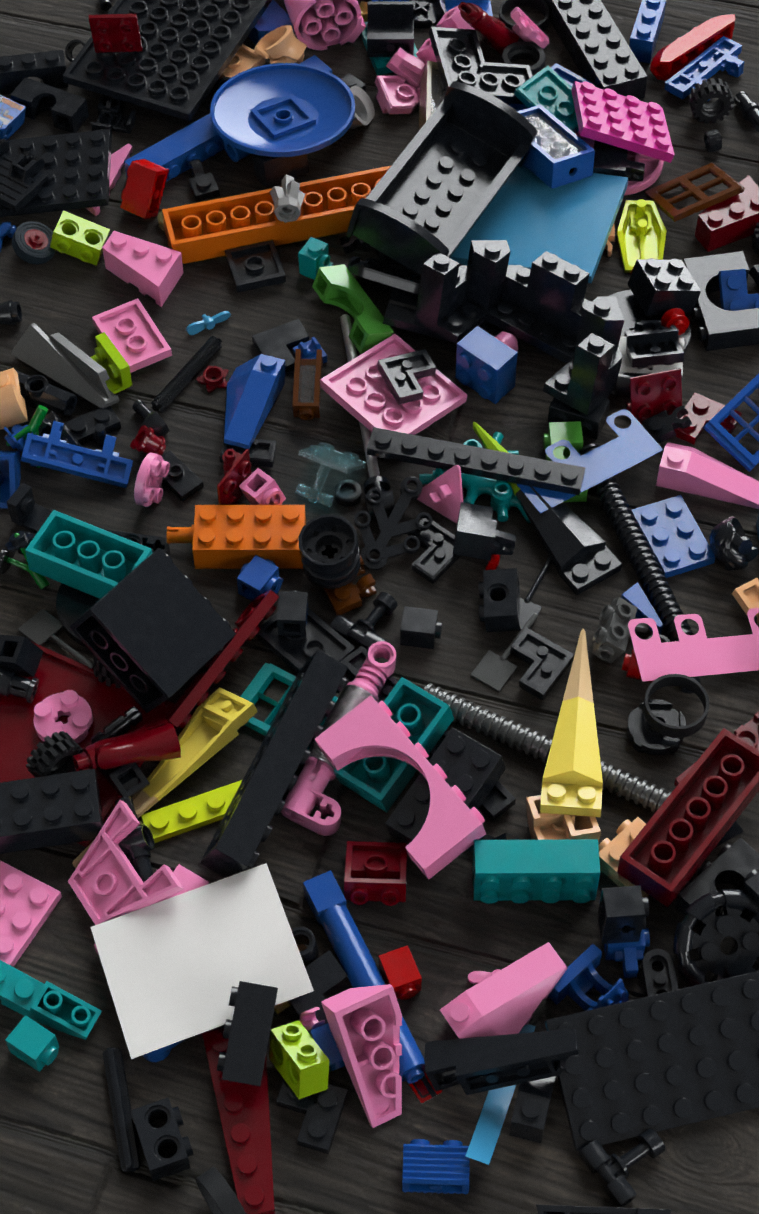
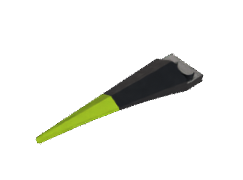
M473 421V430L486 449L509 453L480 425ZM507 482L512 487L513 493L533 525L560 577L576 595L621 571L622 563L607 548L606 542L563 502L551 507L530 486L548 508V510L540 514L516 483Z

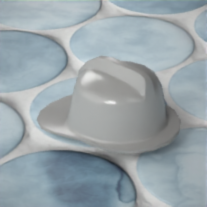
M353 86L350 90L355 99V117L349 129H355L362 125L367 126L375 116V109L368 94L362 88Z

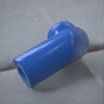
M3 222L0 225V252L5 236L12 238L17 227L12 225L11 222Z

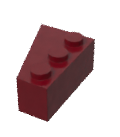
M749 175L739 182L745 188L744 192L710 206L698 215L695 237L707 252L754 234L756 224L759 222V187Z

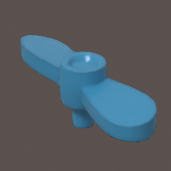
M229 311L220 312L212 317L203 314L202 321L189 324L186 331L189 335H195L205 328L208 330L213 329L216 323L227 320L231 314Z

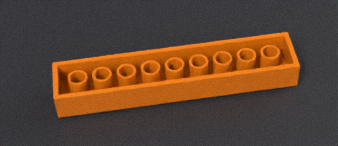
M391 166L300 183L299 190L305 193V197L301 205V215L296 221L285 223L277 219L274 213V202L270 194L272 188L162 209L164 230L169 248L181 252L182 264L222 257L225 256V250L269 240H273L275 246L309 240L310 237L319 238L347 232L355 205L361 198H366Z

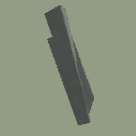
M33 323L28 327L11 352L12 356L99 408H106L119 402L118 395L116 396L106 385V381L110 379L106 369L59 332L50 335L49 338L38 325Z

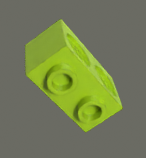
M63 211L53 231L50 248L97 266L103 253L102 247L108 240L110 229Z
M298 1020L271 1029L269 1059L298 1099L327 1090L329 1059L302 1023Z

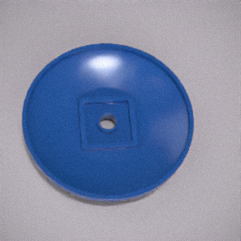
M275 63L245 70L227 80L213 96L210 113L215 131L223 140L237 149L261 156L292 157L318 151L340 139L353 123L355 99L346 83L326 70L305 64Z

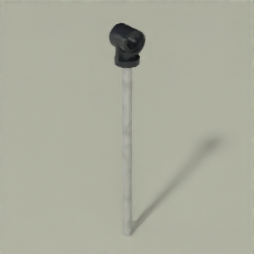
M344 314L340 317L347 360L349 362L357 357L355 345L348 337L352 329L350 316ZM359 422L370 477L363 484L367 512L370 514L371 520H376L372 506L368 504L366 498L371 488H379L383 492L382 503L387 518H389L395 507L393 492L390 490V482L386 477L380 476L377 457L367 455V446L372 432ZM378 494L370 495V498L374 501L380 499Z

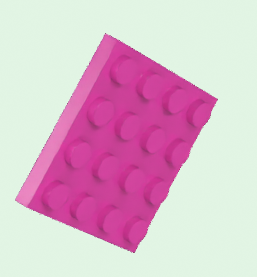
M574 81L571 91L580 136L671 163L675 154L664 111L659 104L639 101L638 98L631 95L623 96L617 94L612 89L606 88L603 90L589 82L581 83Z

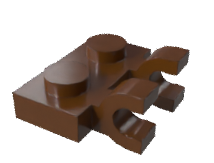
M360 555V566H361V567H360V569H359V572H358L357 576L365 573V569H364V567L362 566V565L364 564V561H363L361 555ZM371 573L360 578L355 585L350 582L340 588H322L336 616L361 607V598L377 594L374 587L376 585Z

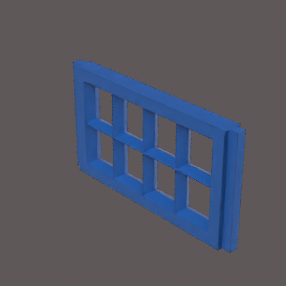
M759 374L703 427L748 472L759 463V450L752 455L738 441L746 433H749L759 442V434L753 429L759 422V407L749 398L757 388L759 389ZM743 401L757 414L749 424L734 411ZM729 415L744 428L735 438L720 425Z

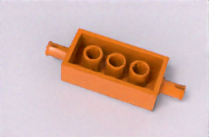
M195 505L194 524H192V527L167 526V544L192 543L195 569H241L255 555L273 561L279 569H303L299 550V534L303 526L306 525L305 505Z

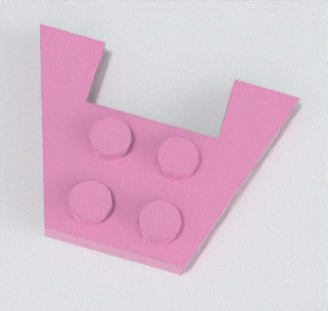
M119 800L68 880V883L95 925L150 906L184 889L170 867L162 865L145 882L142 881L118 845L140 825L127 803Z

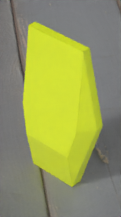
M644 199L625 201L617 229V238L625 273H631L637 259L653 258L663 260L667 231L654 201H645Z

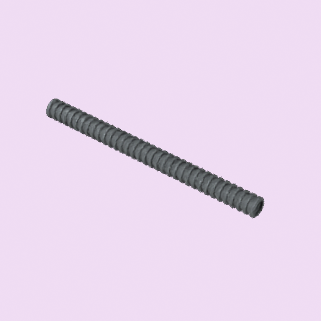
M432 683L424 687L423 690L450 705L454 716L453 722L460 721V725H468L470 730L475 728L479 734L484 732L486 737L491 735L493 740L497 741L499 739L501 744L508 743L510 748L517 747V751L522 752L524 750L527 756L532 754L534 759L541 758L543 763H547L553 738L549 740L545 734L540 736L538 731L533 733L529 727L524 729L522 724L516 725L512 719L507 721L505 716L500 718L496 712L491 714L489 709L482 710L481 705L474 706L472 701L467 703L465 698L458 699L456 694L451 696L449 691L443 692L441 687L434 688ZM601 761L602 790L607 788L611 794L616 792L617 797L625 796V800L628 802L633 800L635 805L640 803L642 808L647 809L649 807L651 812L655 813L672 793L671 791L666 793L664 788L657 789L655 784L648 785L647 780L639 781L640 778L638 776L633 778L631 773L627 772L624 774L622 769L615 770L613 765L608 767L605 761Z

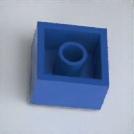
M476 326L457 343L455 378L461 384L467 385L478 392L482 398L496 404L515 387L518 352Z

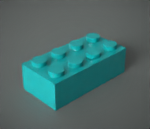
M53 510L25 549L29 570L100 599L137 565L151 555L152 549Z
M403 677L400 678L384 700V703L393 714L390 716L396 724L401 721L411 734L408 737L414 745L419 742L428 755L454 720L450 705ZM369 757L352 762L339 771L336 769L333 771L339 783L383 811L388 812L417 769L399 759Z
M598 839L474 840L473 901H481L483 903H495L497 901L525 903L529 900H542L545 903H556L559 900H573L576 903H586L596 899L600 878Z

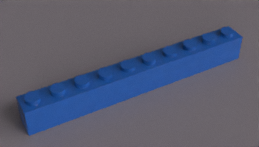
M316 55L299 63L318 67L332 73V69ZM211 113L125 160L126 178H128L127 170L132 161L146 159L169 169L167 182L192 168L190 161L199 159L202 162L224 150L225 140L215 131L211 121Z

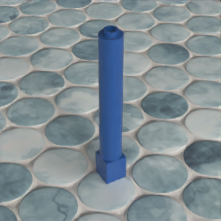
M330 870L303 882L304 897L318 925H322L352 987L386 985L347 908L346 899L332 871ZM402 1016V1026H400L402 1055L399 1056V1075L402 1077V1082L407 1081V1083L411 1084L424 1077L425 1059Z

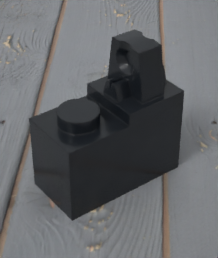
M594 141L593 173L628 177V181H643L644 163L627 160L628 150Z
M461 502L452 554L491 561L492 554L513 555L516 535L496 530L497 519L492 518V507Z

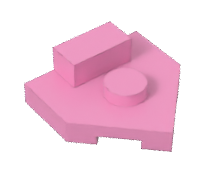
M515 7L511 11V18L516 23L512 30L523 41L534 42L544 49L549 44V37L519 7Z
M399 75L376 77L375 84L378 88L376 99L383 113L411 114L419 105V86L415 88L407 84L406 79Z

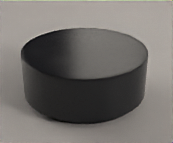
M350 479L342 480L335 486V500L340 505L350 507L358 504L361 500V486L356 481Z

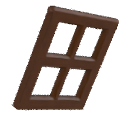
M710 163L645 191V196L650 201H654L662 212L676 222L744 192L745 188L714 163ZM710 173L716 177L699 186H695L691 182ZM721 183L728 187V189L712 196H708L703 192ZM678 187H682L686 191L667 200L661 196ZM689 197H694L698 201L680 210L673 206V204Z

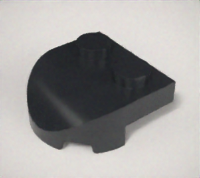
M660 320L640 321L635 324L632 331L627 330L626 353L632 368H646L652 365H672L684 362V352L678 340L679 330L674 325H671L670 328L662 326Z

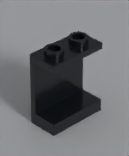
M367 1V57H392L399 47L414 56V1Z

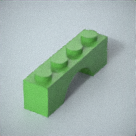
M345 264L319 267L312 287L323 303L338 306L353 317L355 321L348 337L360 354L392 336L393 329L390 325L383 324L384 317Z

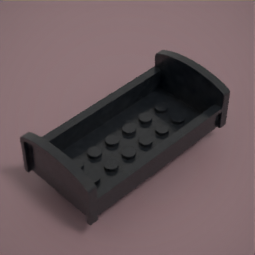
M452 82L447 89L444 100L366 198H361L357 202L346 236L351 237L354 235L368 243L369 246L421 276L423 263L439 252L449 258L453 255L517 167L521 168L524 165L537 135V129L519 112L493 95L461 82Z

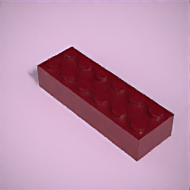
M723 728L622 853L617 873L635 886L640 885L641 890L666 907H669L759 792V750Z

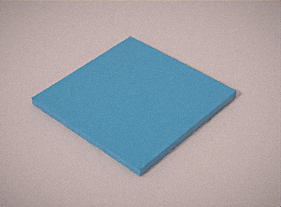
M525 165L521 168L517 167L450 258L460 263V265H467L471 240H507L510 248L508 265H521L531 270L532 262L547 251L590 273L588 283H592L626 192L628 177L593 173V176L551 189Z

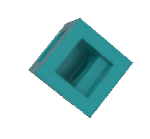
M313 237L309 238L298 253L299 274L315 280L319 267L333 266V263L330 262L328 243Z

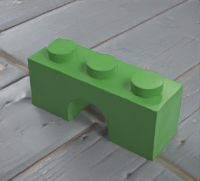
M581 421L549 422L548 433L543 434L544 449L560 440H567L579 452L583 448ZM558 446L553 450V455L557 459H567L570 456V450L565 446ZM547 455L545 456V460L552 461ZM588 489L581 492L580 496L576 495L564 502H586Z

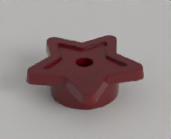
M207 366L203 375L197 377L196 380L198 383L206 385L207 392L211 393L216 388H227L228 382L225 378L229 370H223L218 366Z

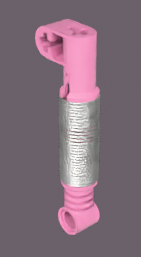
M379 641L369 647L366 660L352 682H348L343 689L334 708L325 720L321 733L370 695L379 702L378 694L387 678L394 673L396 665V650L390 643ZM385 658L388 662L378 663L375 659ZM315 741L309 748L311 753L295 785L288 793L281 813L289 820L319 835L330 836L336 833L340 827L341 807L333 798L322 793L328 782L336 778L333 771L335 767L321 752ZM315 805L320 806V810H316L314 816L311 817L310 814ZM327 814L331 815V817L327 816L325 820L321 818L325 817Z

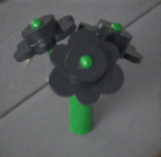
M18 531L9 537V542L5 544L7 550L2 549L0 552V574H4L12 564L28 571L39 588L43 590L50 585L47 578L29 570L27 564L13 559L15 552L18 550V553L23 554L27 561L25 549L35 537V534L29 531Z

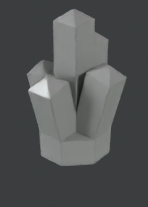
M287 174L282 179V186H274L270 191L274 202V213L278 220L285 223L296 221L301 215V205L305 197V193L299 190L300 183L294 181V177Z

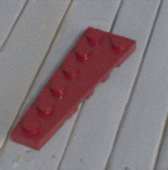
M272 590L251 600L234 623L238 627V629H233L236 635L204 665L207 669L206 672L201 671L194 677L166 715L167 722L171 723L175 729L178 727L182 729L192 717L190 711L195 705L199 707L209 696L207 689L212 683L216 685L226 674L224 668L228 662L233 663L243 652V649L240 648L246 639L248 641L252 640L260 630L257 626L263 618L265 620L273 614L276 609L274 603L279 596Z
M224 1028L202 1033L237 1198L246 1214H275L267 1052L260 1086L222 1080L223 1072L216 1070L220 1051L227 1052L229 1039L223 1038Z

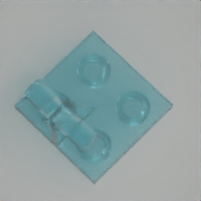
M324 442L301 449L298 455L320 463L313 489L299 483L295 494L308 498L311 503L315 504L318 502L331 507L334 496L321 492L330 469L333 468L347 474L364 468L366 462L359 460V456L354 453L335 451L333 445Z

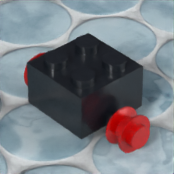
M637 259L631 271L628 286L646 315H663L661 318L662 326L670 328L671 325H674L679 330L678 335L683 334L688 329L690 323L686 316L692 315L701 289L682 260Z

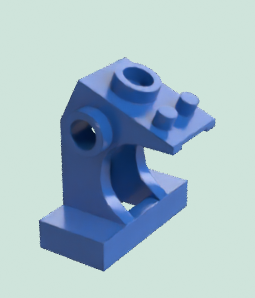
M594 944L567 967L568 969L548 995L556 1005L568 995L584 1011L629 1001V993L624 987L621 978L614 985H611L596 971V968L600 965L602 951ZM593 987L602 994L598 999V1003L586 996Z

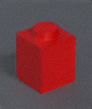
M408 945L379 955L380 973L386 985L391 984L393 986L397 999L407 1000L421 991L422 977Z

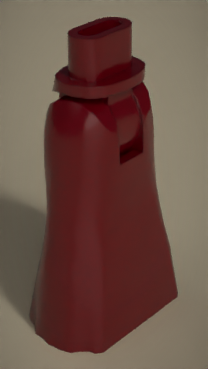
M461 2L458 5L461 17L476 30L484 42L501 56L503 50L508 45L518 42L519 36L513 30L506 27L500 19L489 16L478 5Z
M161 716L130 733L99 740L84 748L83 753L73 755L72 759L78 771L86 768L95 769L96 771L97 767L107 770L135 762L181 758V748L174 726L168 723L164 716Z

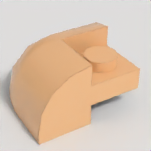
M14 368L0 372V430L4 429L5 426L9 428L28 421L25 399L20 393L18 373Z
M541 795L526 797L527 819L532 840L598 839L599 842L601 830L596 817L540 813Z

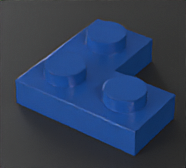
M746 269L718 272L721 309L737 311L759 308V293L748 294Z

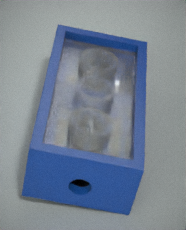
M542 105L517 111L538 131L524 165L547 186L553 189L593 176L595 150Z

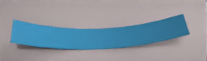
M524 1025L519 1034L534 1032L536 1026ZM516 1085L488 1091L465 1157L489 1165Z

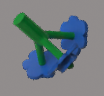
M39 405L29 425H24L23 427L18 424L14 425L11 429L12 434L5 426L4 430L7 432V435L4 437L7 441L6 445L11 446L13 450L17 448L23 452L27 434L31 433L39 436V427L48 409ZM30 464V466H36L37 468L41 467L38 465Z

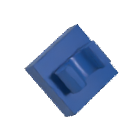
M311 337V340L307 342H300L299 345L292 348L294 357L296 349H301L302 359H316L317 349L322 350L323 363L327 362V354L315 337Z

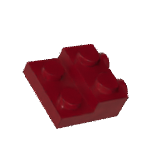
M347 841L344 877L345 899L351 900L357 905H363L367 901H382L383 904L388 906L396 905L398 902H406L407 851L405 847L407 843Z

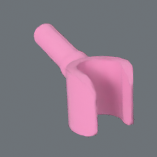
M314 1007L300 1014L299 1021L307 1031L322 1026L325 1023V1020L319 1022L316 1018L315 1012L320 1010L319 1007Z

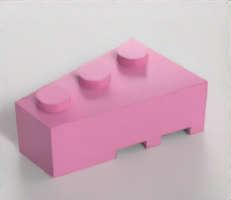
M117 231L112 232L102 247L106 269L127 284L130 282L135 285L144 296L147 294L155 299L156 304L160 307L163 306L184 273L181 252Z

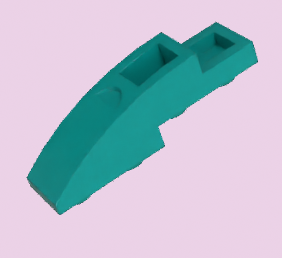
M0 960V1000H2V1005L24 1016L26 1015L43 1025L78 1038L87 1039L102 1010L48 981L44 984Z

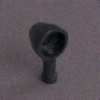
M137 400L133 404L132 409L145 419L140 428L143 425L148 428L151 427L157 436H164L170 432L159 414L146 407L142 400Z

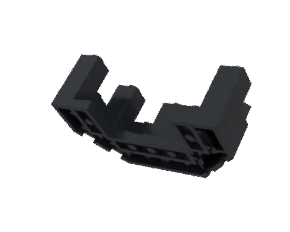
M471 240L467 265L459 266L460 263L439 252L423 263L415 321L423 327L455 344L462 340L476 326L479 327L485 321L513 334L517 338L566 363L564 367L544 383L543 392L585 415H588L615 390L623 358L619 348V341L624 318L616 296L597 297L593 301L584 298L590 273L547 251L532 262L531 270L521 265H508L510 248L507 240Z

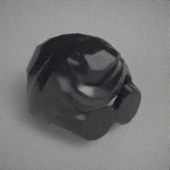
M734 516L726 518L717 524L709 536L712 552L719 561L725 563V569L728 571L746 568L748 562L752 561L759 553L757 547H752L751 540L744 536L745 532L738 519Z

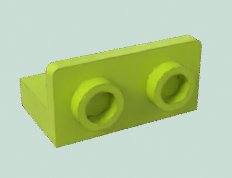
M105 332L95 336L97 343L95 348L96 355L91 356V358L106 369L110 377L106 381L108 389L116 394L131 387L132 379L128 363Z

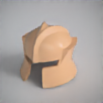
M283 25L263 36L256 44L254 52L266 59H270V64H299L303 62L304 51L307 45L296 38L291 25Z

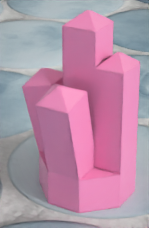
M399 47L386 67L396 75L406 79V83L415 88L420 87L425 63H423V60Z

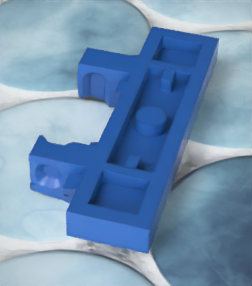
M725 36L721 37L665 82L664 90L683 100L691 93L692 88L696 89L695 85L697 83L702 84V80L706 79L707 81L719 70H726L729 75L738 78L743 73L744 61L737 57L741 53L742 45Z
M53 421L50 435L43 433V436L27 434L21 457L22 462L122 488L127 487L133 460L119 457V453L113 452L116 437L106 435L102 450H91L72 445L64 440H60L64 423Z

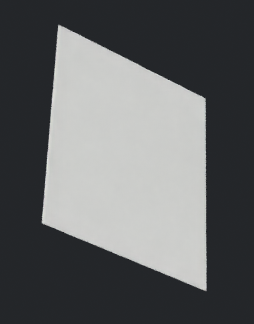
M267 863L91 927L131 1059L225 1025L226 1019L232 1020L235 1007L228 1005L232 986L239 987V981L277 987L275 1006L314 991Z

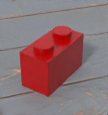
M146 159L132 161L127 170L128 178L121 194L122 203L120 208L144 219L157 216L169 169Z

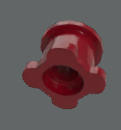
M143 425L135 439L132 440L130 447L139 452L142 451L146 455L151 452L162 455L166 449L165 438L155 435L154 429Z

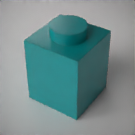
M26 1015L5 1039L9 1051L38 1072L45 1065H50L59 1052L56 1035Z

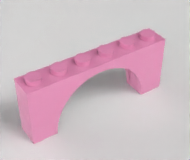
M370 695L316 737L315 741L321 752L337 771L360 759L391 757L410 764L423 775L429 785L430 807L422 829L405 848L411 860L429 880L474 844V840H479L486 835L482 824L485 822V819L475 807L468 808L464 803L466 797L456 785L452 788L445 781L448 777L437 763L433 766L426 759L429 755L419 742L414 745L408 737L411 734L401 721L396 724L390 716L393 714L389 707L383 701L378 703Z

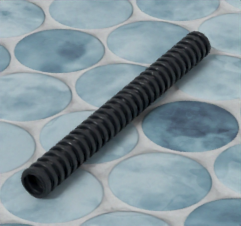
M588 444L580 449L578 453L582 456L599 447V445ZM615 476L593 486V488L597 492V496L613 525V529L616 531V535L619 537V541L623 544L622 547L626 551V555L629 557V561L636 571V575L644 591H646L651 605H653L652 607L663 623V630L670 642L679 641L674 618L678 615H684V613L680 609V605L673 595L670 585L666 582L667 579L663 575L661 568H659L660 565L656 561L651 548H649L650 546L641 528H639L640 526L628 502H626V498ZM685 619L681 623L682 631L687 635H694L690 625L687 623V619Z

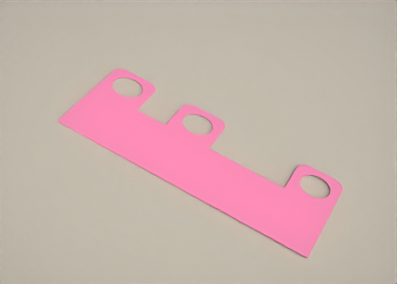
M752 608L747 612L753 634L707 638L702 618L698 614L678 615L674 618V623L679 641L661 643L656 622L652 618L630 620L628 628L642 682L654 681L668 674L696 677L758 671L759 627L756 625L754 617L759 613V608ZM685 619L694 620L699 626L698 633L695 635L685 634L681 629V623ZM640 623L648 624L653 630L652 637L647 640L639 638L635 633V627Z

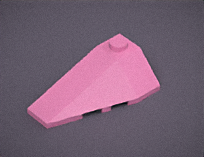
M667 442L661 458L656 486L759 509V481L693 447Z

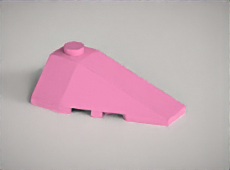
M548 942L467 989L441 1008L440 1011L459 1039L519 1034L524 1025L530 1022L533 1017L532 1014L542 1000L548 997L568 968Z
M388 984L349 988L321 1001L330 1030L370 1126L374 1128L401 1115L402 1077L399 1075V1056L402 1055V1044H400L402 1013L393 986Z

